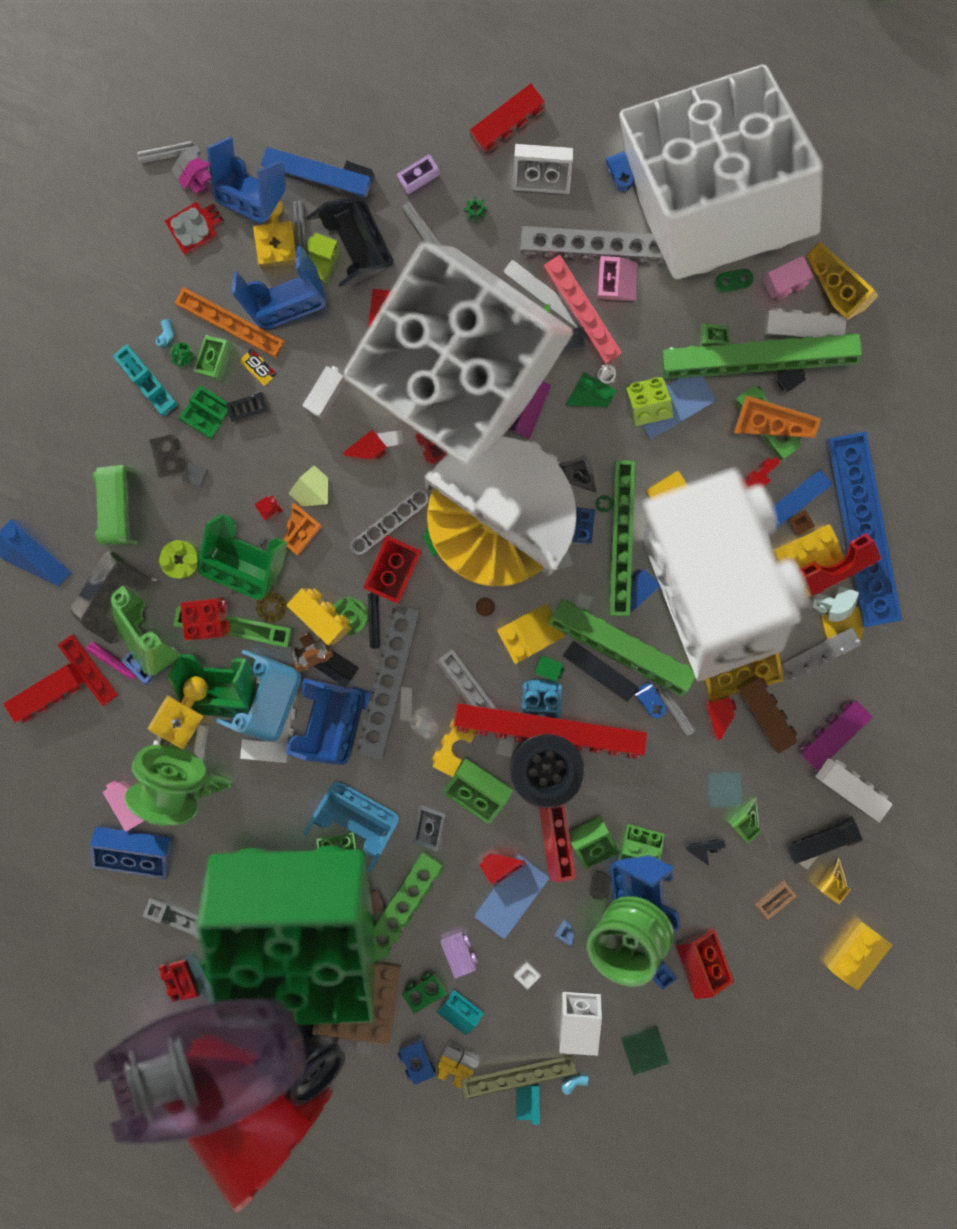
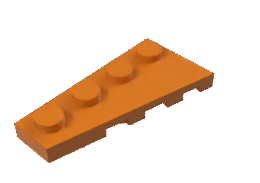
M746 395L734 433L815 438L821 418Z

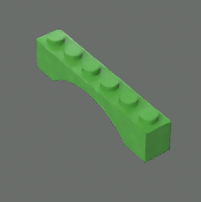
M181 607L176 609L173 626L183 627ZM227 615V620L230 622L229 636L290 647L293 628Z

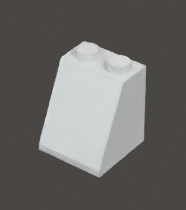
M562 993L559 1053L598 1056L602 1021L601 994Z

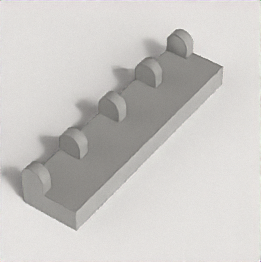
M850 627L784 661L783 664L793 681L797 677L828 663L832 659L862 646L853 628Z
M453 649L434 662L436 666H440L446 674L445 678L451 681L457 689L456 693L460 694L468 705L496 709Z

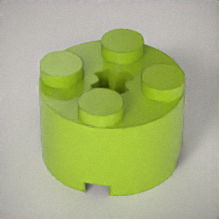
M175 540L168 543L162 549L159 563L164 573L175 579H187L193 577L198 572L197 564L200 551L190 542ZM178 556H184L182 558L184 563H178Z

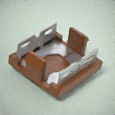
M310 632L298 637L304 648L299 650L297 647L294 649L290 643L295 669L298 673L307 671L312 666L324 663L333 657L330 645H327L320 637V640L315 642Z

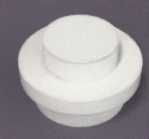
M602 365L597 371V377L603 383H611L616 377V370L612 365Z

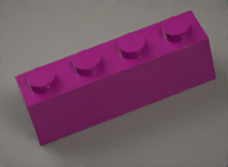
M848 700L841 707L843 710L838 715L836 713L832 715L827 721L828 724L824 728L820 727L814 733L815 737L810 742L807 740L801 745L799 754L813 769L820 770L828 758L831 759L873 718L858 701Z

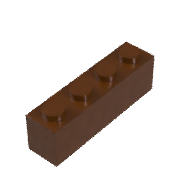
M753 675L737 685L736 688L772 748L780 754L798 742L795 737L797 732L792 725L788 726L785 721L788 718L782 709L779 710L776 706L778 701L772 693H768L766 688L769 686L764 678Z

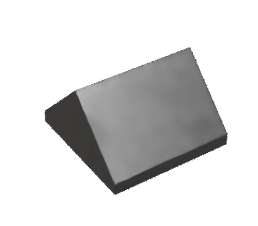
M420 805L412 843L441 852L449 811Z

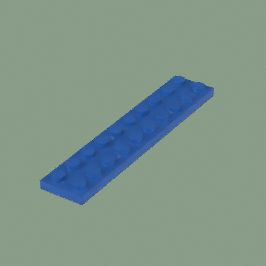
M867 432L829 438L827 442L848 550L849 542L867 533L874 540L882 558L874 565L868 566L856 575H853L856 592H859L858 605L863 627L901 621L902 616Z

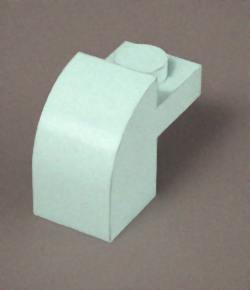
M840 586L835 599L822 594H816L813 608L822 613L828 612L829 621L845 620L853 613L858 601L859 592Z

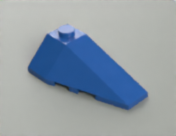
M10 519L0 530V557L4 561L56 586H60L72 574L18 520Z

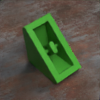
M702 324L699 327L700 347L709 344L726 345L730 343L729 326Z

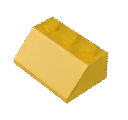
M861 921L827 967L844 982L859 990L892 947V944Z

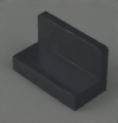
M331 649L333 657L313 667L346 688L359 667Z

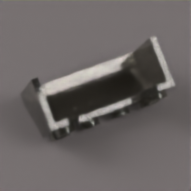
M107 552L102 556L72 604L71 613L92 633L110 644L118 643L119 639L115 638L118 633L117 625L106 618L112 607V595L125 585L135 591H142L147 588L150 582H156L157 578L118 553Z

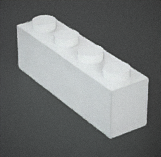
M772 308V311H768L766 314L764 337L801 339L807 336L824 337L825 335L838 336L845 334L846 318L841 317V314L831 313L829 316H824L821 312L803 314L801 310L783 312L784 309Z
M828 758L815 777L880 823L893 805L887 800L889 796L880 790L878 792L874 791V785L867 780L864 782L859 780L861 776L853 770L848 772L845 769L846 765L838 759L834 762Z

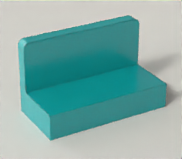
M455 990L450 993L445 1003L437 1010V1014L464 1035L469 1034L477 1026L484 1014Z
M539 1083L516 1088L517 1120H532V1125H540Z

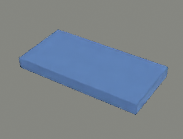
M703 376L678 378L666 386L672 401L673 418L643 424L642 427L650 440L717 401Z
M520 854L516 859L525 860L527 864L498 883L474 915L476 919L504 939L549 880L547 874Z

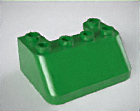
M221 513L205 525L197 570L201 576L252 599L261 600L268 594L283 568L288 542L280 538H274L269 541L267 551L239 540L235 538V521Z
M180 654L181 656L175 660L167 680L180 702L185 696L183 692L184 683L191 677H201L208 685V693L202 700L195 701L191 707L192 709L208 716L234 718L238 713L249 715L256 696L257 678L247 659H233L231 662L232 669L203 668L197 658L191 654Z

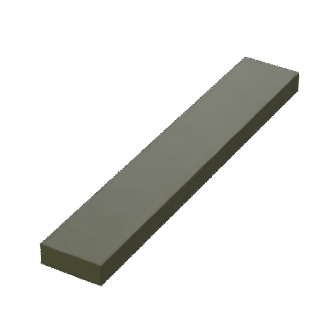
M573 1055L463 1079L461 1084L464 1099H470L576 1075L577 1072Z

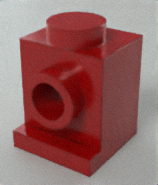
M273 495L270 497L266 496L254 504L265 521H269L283 512Z

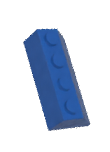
M95 827L89 844L92 868L167 879L172 851L171 838L148 835L146 833L125 832V830H114L107 827Z

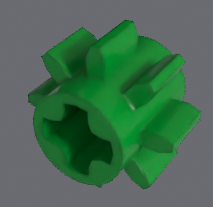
M476 197L471 202L467 200L468 208H464L465 213L469 212L467 219L473 218L476 223L480 217L485 219L483 212L488 211V208L482 206L484 200L478 201ZM474 206H477L479 209L478 213H474Z
M179 342L174 344L173 348H170L168 356L172 357L171 361L173 364L182 367L189 365L194 353L190 352L191 347L188 344Z

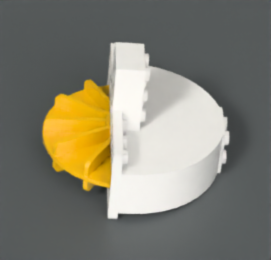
M501 437L483 455L468 463L461 462L449 453L425 477V489L431 493L427 521L433 546L450 569L471 582L486 586H509L526 581L539 572L550 577L571 544L576 524V506L573 491L564 472L558 466L557 457L550 452L546 454L535 441L530 442L527 440L525 442L514 438Z

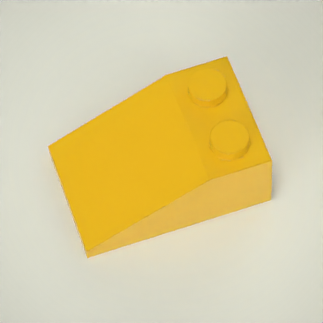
M548 603L497 629L515 664L565 637L562 631L548 624L553 615Z

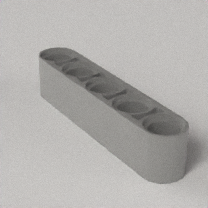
M418 490L356 537L351 543L352 552L357 555L368 553L382 542L386 535H391L429 504L428 494L425 491ZM419 494H423L426 497V501L422 505L415 502V498ZM403 506L410 507L411 512L408 516L404 517L400 514ZM388 518L395 519L396 524L393 528L386 527L385 521ZM379 530L380 538L372 540L370 537L371 531ZM359 541L365 544V549L362 552H357L355 549V545Z

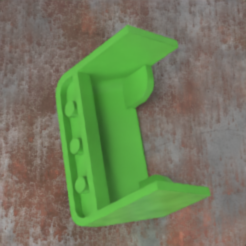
M116 465L100 467L96 469V472H93V482L96 484L98 518V530L95 531V538L102 546L138 545V541L129 540L127 473H135L134 468Z

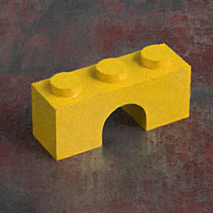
M453 720L449 726L450 728L453 727ZM452 728L450 734H445L440 743L443 745L441 751L436 750L431 760L434 762L432 767L453 777L462 761V758L453 753V743L457 740H465L471 743L476 732L468 731V734L459 733L457 729Z

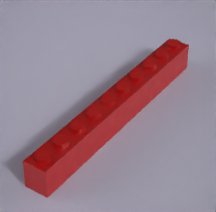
M457 703L455 706L452 727L457 729L459 733L468 734V731H474L478 736L493 734L497 739L513 737L514 741L525 742V740L541 734H554L569 740L576 746L578 751H582V748L590 749L589 752L601 754V751L609 752V756L620 757V754L627 755V758L635 760L645 755L647 732Z

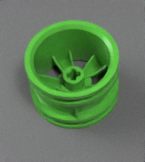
M621 897L614 900L608 906L601 921L589 935L587 953L595 968L609 980L624 986H641L648 983L654 977L661 960L671 948L674 941L673 927L667 916L651 902L638 897ZM616 935H623V942ZM642 946L644 952L636 951L635 948Z

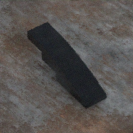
M574 640L562 655L626 702L630 700L638 689L637 685Z

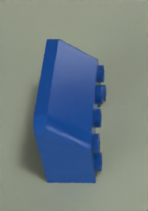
M304 678L302 695L305 698L313 699L305 736H293L288 743L286 754L305 761L344 765L350 759L364 695L356 689Z
M650 855L617 860L610 866L614 900L627 896L647 900L657 906L667 916L674 932L681 927L679 913L675 909L664 905L662 880L670 882L675 878L674 867Z

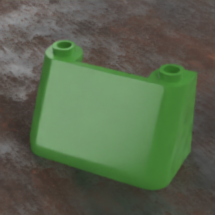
M125 586L120 587L114 592L111 597L115 630L142 671L150 676L159 674L181 655L176 648L169 647L163 643L155 633H142L138 624L145 620L142 616L143 608L148 607L143 599Z

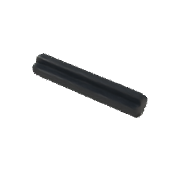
M369 592V647L376 649L380 647L378 595Z

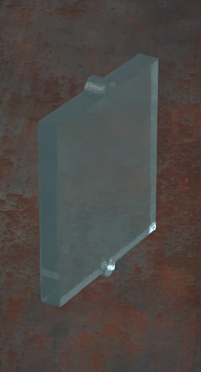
M723 771V773H709L710 807L724 806L728 808V806H742L741 772Z

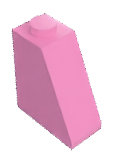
M115 780L106 785L107 790L102 793L126 832L144 820L134 815L125 804V793L131 786L124 781L117 783Z

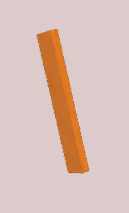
M184 287L174 303L176 306L274 358H277L285 343L284 340Z

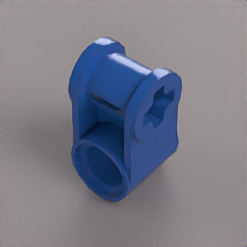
M622 151L606 157L610 174H612L617 189L623 192L630 190L633 184V174L625 152ZM621 178H624L625 180H627V183H624V181H621Z
M650 681L635 691V696L651 717L661 718L665 715L666 707ZM653 705L661 706L660 714L652 713V710H654Z

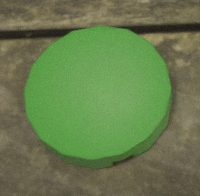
M347 597L340 599L334 604L336 607L335 611L340 616L341 614L350 621L349 625L352 628L346 635L357 634L366 627L368 623V610L362 601L357 598Z

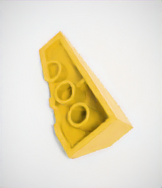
M821 241L806 255L833 307L847 320L865 311L878 297L876 291Z

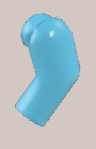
M170 319L160 321L163 333L159 338H156V345L159 347L168 346L174 337Z
M569 1076L562 1083V1092L569 1095L577 1085L587 1086L588 1076Z

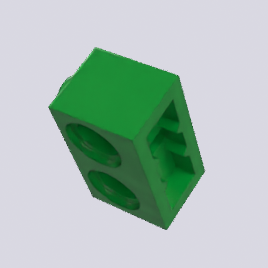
M428 971L420 977L421 980L416 983L411 981L404 986L402 996L413 1014L447 995V989L436 971L432 973ZM429 982L436 983L437 988L434 990L428 989L427 984ZM418 992L421 997L415 1000L411 998L410 994Z

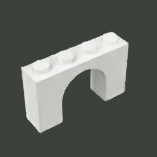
M257 682L256 693L259 688L260 682ZM298 690L296 692L294 701H297ZM294 701L280 738L275 742L251 738L242 739L240 759L286 763L289 761V758H292V755L286 754L290 739L294 736V728H291L292 720L296 718V709H293Z

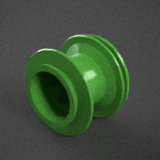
M158 744L141 749L132 763L133 774L140 783L131 786L126 791L124 797L128 809L142 820L159 826L180 825L192 820L197 814L198 806L195 799L189 793L200 789L206 781V767L203 761L194 753L173 745Z

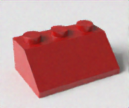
M386 535L363 588L400 604L423 551Z
M715 928L688 937L675 945L695 999L713 998L734 983Z

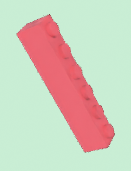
M561 255L544 264L543 270L578 326L584 327V335L602 364H609L620 357L622 354L621 350Z

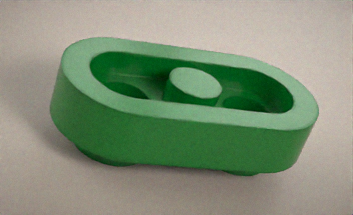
M745 268L723 272L716 277L715 287L722 293L746 289L753 283L754 276L750 270ZM741 276H747V281H742ZM722 279H727L728 285H724Z

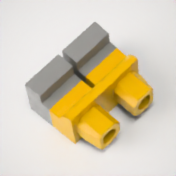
M447 1041L438 1061L436 1077L445 1081L448 1074L451 1073L455 1075L452 1084L461 1089V1080L471 1078L474 1070L480 1063V1057L467 1050L463 1052L462 1048Z

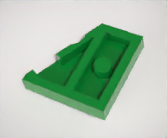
M583 372L566 406L608 408L617 390Z

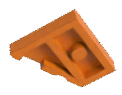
M293 503L284 541H287V547L299 556L323 526Z

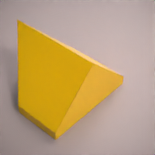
M838 856L816 887L840 905L851 889L848 888Z

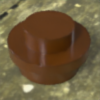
M484 597L477 601L476 610L481 616H490L495 610V604L490 598Z

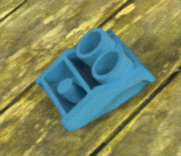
M536 679L524 683L522 713L560 719L562 685L553 680Z

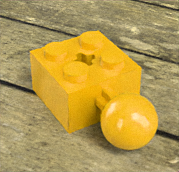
M281 199L267 220V224L253 226L258 265L261 269L296 264L297 244L294 225L292 221L279 222L278 216L283 211ZM275 242L280 243L277 245V248L273 247Z
M191 677L184 683L183 692L185 696L181 702L167 695L148 726L149 731L183 750L203 718L201 713L191 708L195 701L202 700L208 693V685L201 677ZM179 718V725L173 726L171 721Z

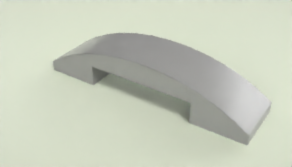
M149 899L143 917L157 923H165L196 936V939H199L196 929L197 914L163 901Z

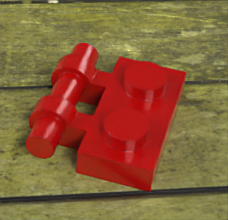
M187 959L170 963L168 965L169 970H167L165 964L158 967L160 971L159 976L161 981H164L167 988L165 991L167 996H170L172 1002L179 1000L177 994H179L181 1001L198 997L201 994Z

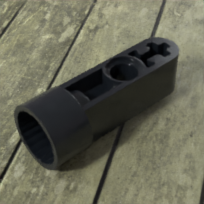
M853 816L838 821V824L788 843L786 846L793 863H801L847 845L849 847L862 842V836Z

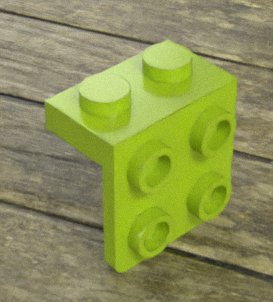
M662 377L626 385V391L633 409L635 426L673 418L672 401Z

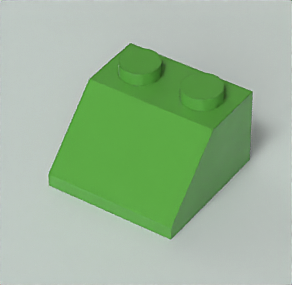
M601 816L569 832L571 844L585 870L619 853Z

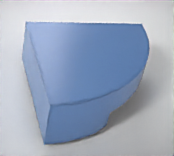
M564 920L555 937L572 947L574 931L571 924Z

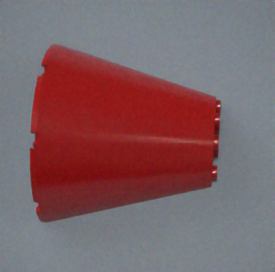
M204 1032L200 1037L196 1035L191 1041L190 1045L192 1047L189 1051L184 1050L199 1106L196 1107L195 1103L191 1104L192 1110L189 1111L186 1103L181 1098L165 1103L163 1106L231 1210L237 1213L252 1201L253 1196L265 1187L290 1157V1152L297 1144H300L320 1116L333 1090L328 1087L309 1103L303 1106H294L291 1102L285 1100L284 1091L288 1080L280 1072L272 1076L261 1075L259 1071L261 1057Z

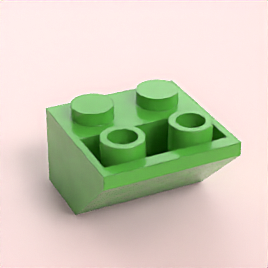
M627 824L618 860L650 855L661 861L665 834Z

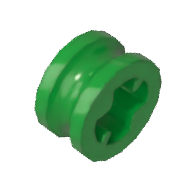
M601 495L597 498L595 506L600 512H608L613 506V501L609 496ZM600 499L609 501L607 509L605 507L600 508Z

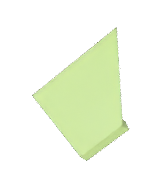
M313 466L298 479L289 495L301 506L328 504L329 478L316 466Z

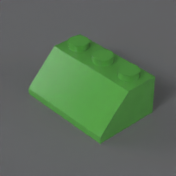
M465 758L442 794L490 825L505 806L513 790Z

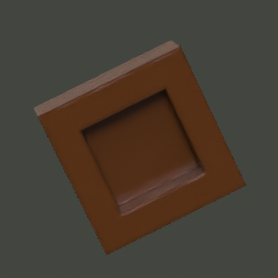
M806 510L788 519L797 536L815 527Z

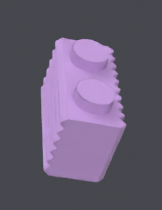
M427 154V157L424 156V159L417 160V163L414 162V165L407 167L401 173H397L398 181L407 195L440 175L437 165L429 154Z
M459 932L441 940V946L454 978L476 970L478 960L475 953L471 954L469 950L471 943L467 935L464 936L463 932Z

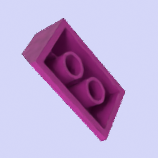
M542 381L527 406L507 432L530 439L551 387L550 384Z

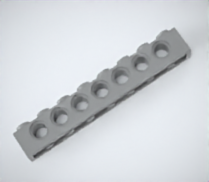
M522 226L520 253H524V256L527 257L543 254L545 258H554L555 255H561L564 259H574V256L582 257V260H593V258L604 256L620 257L631 261L639 260V263L642 264L658 261L660 265H667L661 251L658 254H654L650 250V247L658 246L653 234ZM543 239L546 244L543 247H538L535 241ZM556 240H562L565 243V246L562 248H557L554 245V242ZM576 241H581L584 247L576 249L573 244ZM599 242L603 245V249L595 250L593 244ZM618 243L622 246V250L616 252L612 249V245ZM639 245L641 251L635 253L632 251L631 246Z

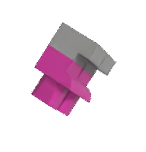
M197 145L183 151L171 169L184 189L191 187L195 194L203 191L206 187L205 183L212 178L207 170L210 164L206 161L202 162L199 157L201 150Z

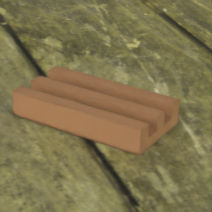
M783 881L755 906L769 921L798 896ZM784 888H786L785 891H783V892H782L780 895H778L774 900H772L769 904H767L764 908H762V906H763L764 904H766L770 899H772V898H773L776 894H778L781 890H783ZM788 893L791 894L786 900L779 904L770 913H766V911H768L772 906L779 902Z

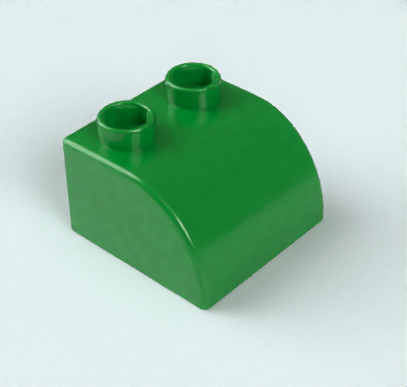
M323 846L314 851L267 852L259 848H246L236 853L211 854L208 859L196 929L220 1025L248 1026L372 1022L375 992V941L373 910L365 853L362 850H346L338 846Z

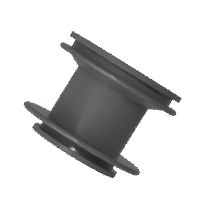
M177 1036V1041L174 1042L171 1037L168 1038L169 1051L167 1054L138 1063L135 1052L131 1049L132 1065H129L128 1062L125 1063L126 1074L139 1116H143L145 1111L150 1124L154 1122L151 1110L153 1107L180 1098L186 1103L189 1111L192 1110L191 1104L195 1103L196 1107L199 1106L180 1036Z

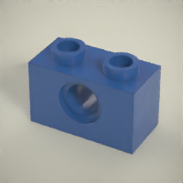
M421 1036L400 1045L397 1054L400 1062L406 1065L405 1073L409 1081L412 1080L413 1084L416 1085L435 1077L436 1070ZM418 1058L421 1063L414 1065L411 1063V1059Z

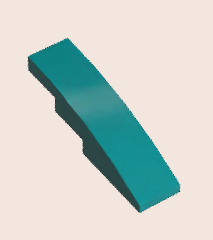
M128 344L113 355L130 379L163 417L178 405Z

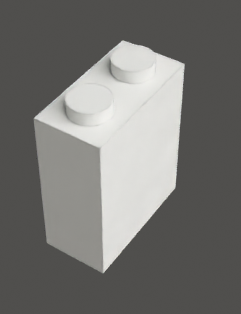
M326 366L302 406L323 420L346 383L343 372L335 366H332V368Z

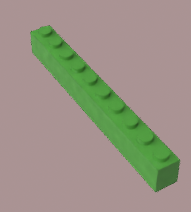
M846 333L838 336H807L801 339L786 338L785 340L776 341L769 339L764 342L748 341L739 344L727 343L726 345L709 344L702 347H671L663 350L665 379L860 364L862 352L860 334Z

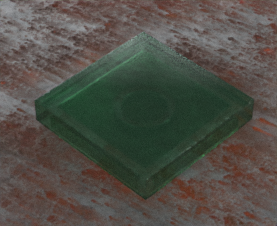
M657 1026L621 1037L633 1076L670 1064Z

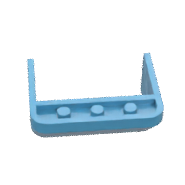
M242 650L241 653L256 659L253 665V672L255 676L262 680L249 715L238 713L233 721L217 718L216 722L237 732L264 741L275 742L281 736L301 682V673H298L295 668L265 655Z
M334 782L314 812L303 835L306 836L313 824L327 828L333 821L366 839L363 848L367 854L374 857L367 871L371 872L393 833L399 818L395 812L341 782Z

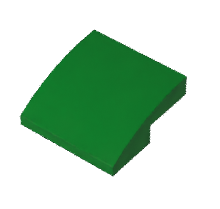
M199 385L189 399V404L179 416V421L212 440L228 415L226 407L228 402Z

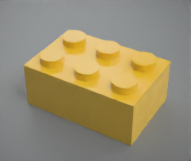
M301 588L287 606L327 645L338 644L352 628L349 625L350 621L341 614L340 616L335 611L336 607L329 601L326 603L321 598L323 595L317 589Z

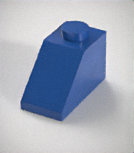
M638 569L631 575L630 612H633L660 587V584L646 569L642 571Z

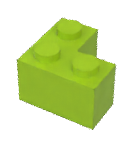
M315 233L314 237L309 238L307 244L310 253L309 257L317 267L321 282L327 284L340 247L336 240Z

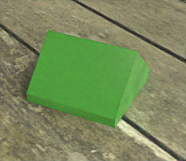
M205 335L193 372L222 381L234 345L228 340Z

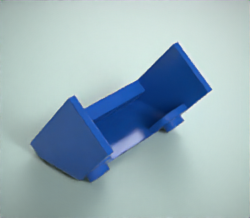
M232 137L207 147L208 162L210 164L209 170L212 176V193L215 200L259 223L268 220L285 193L286 184L283 160H278L257 170V180L247 175L245 162L235 156Z
M302 246L297 247L296 269L300 277L270 289L260 281H253L247 284L238 271L234 272L232 295L258 327L271 329L325 307L326 297L317 267Z

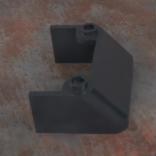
M355 197L325 202L306 217L308 221L321 219L324 228L329 231H337L353 264L348 266V277L338 283L339 287L360 283L393 265V258L363 199Z

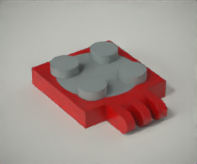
M195 202L164 220L184 255L217 237L213 227L224 220L222 217L214 219L220 215L218 210L210 213V211L216 208L214 203L202 209L199 203Z

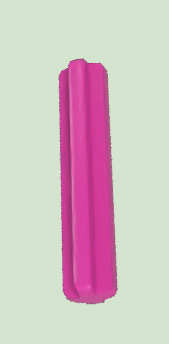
M91 642L87 646L86 650L130 680L136 678V675L120 659L96 643Z

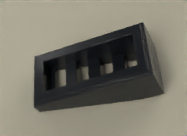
M263 392L226 403L231 422L270 411ZM256 399L260 400L262 408L259 409ZM249 401H252L254 411H251ZM242 403H244L247 411L245 414L241 406ZM237 405L239 416H236L233 406Z

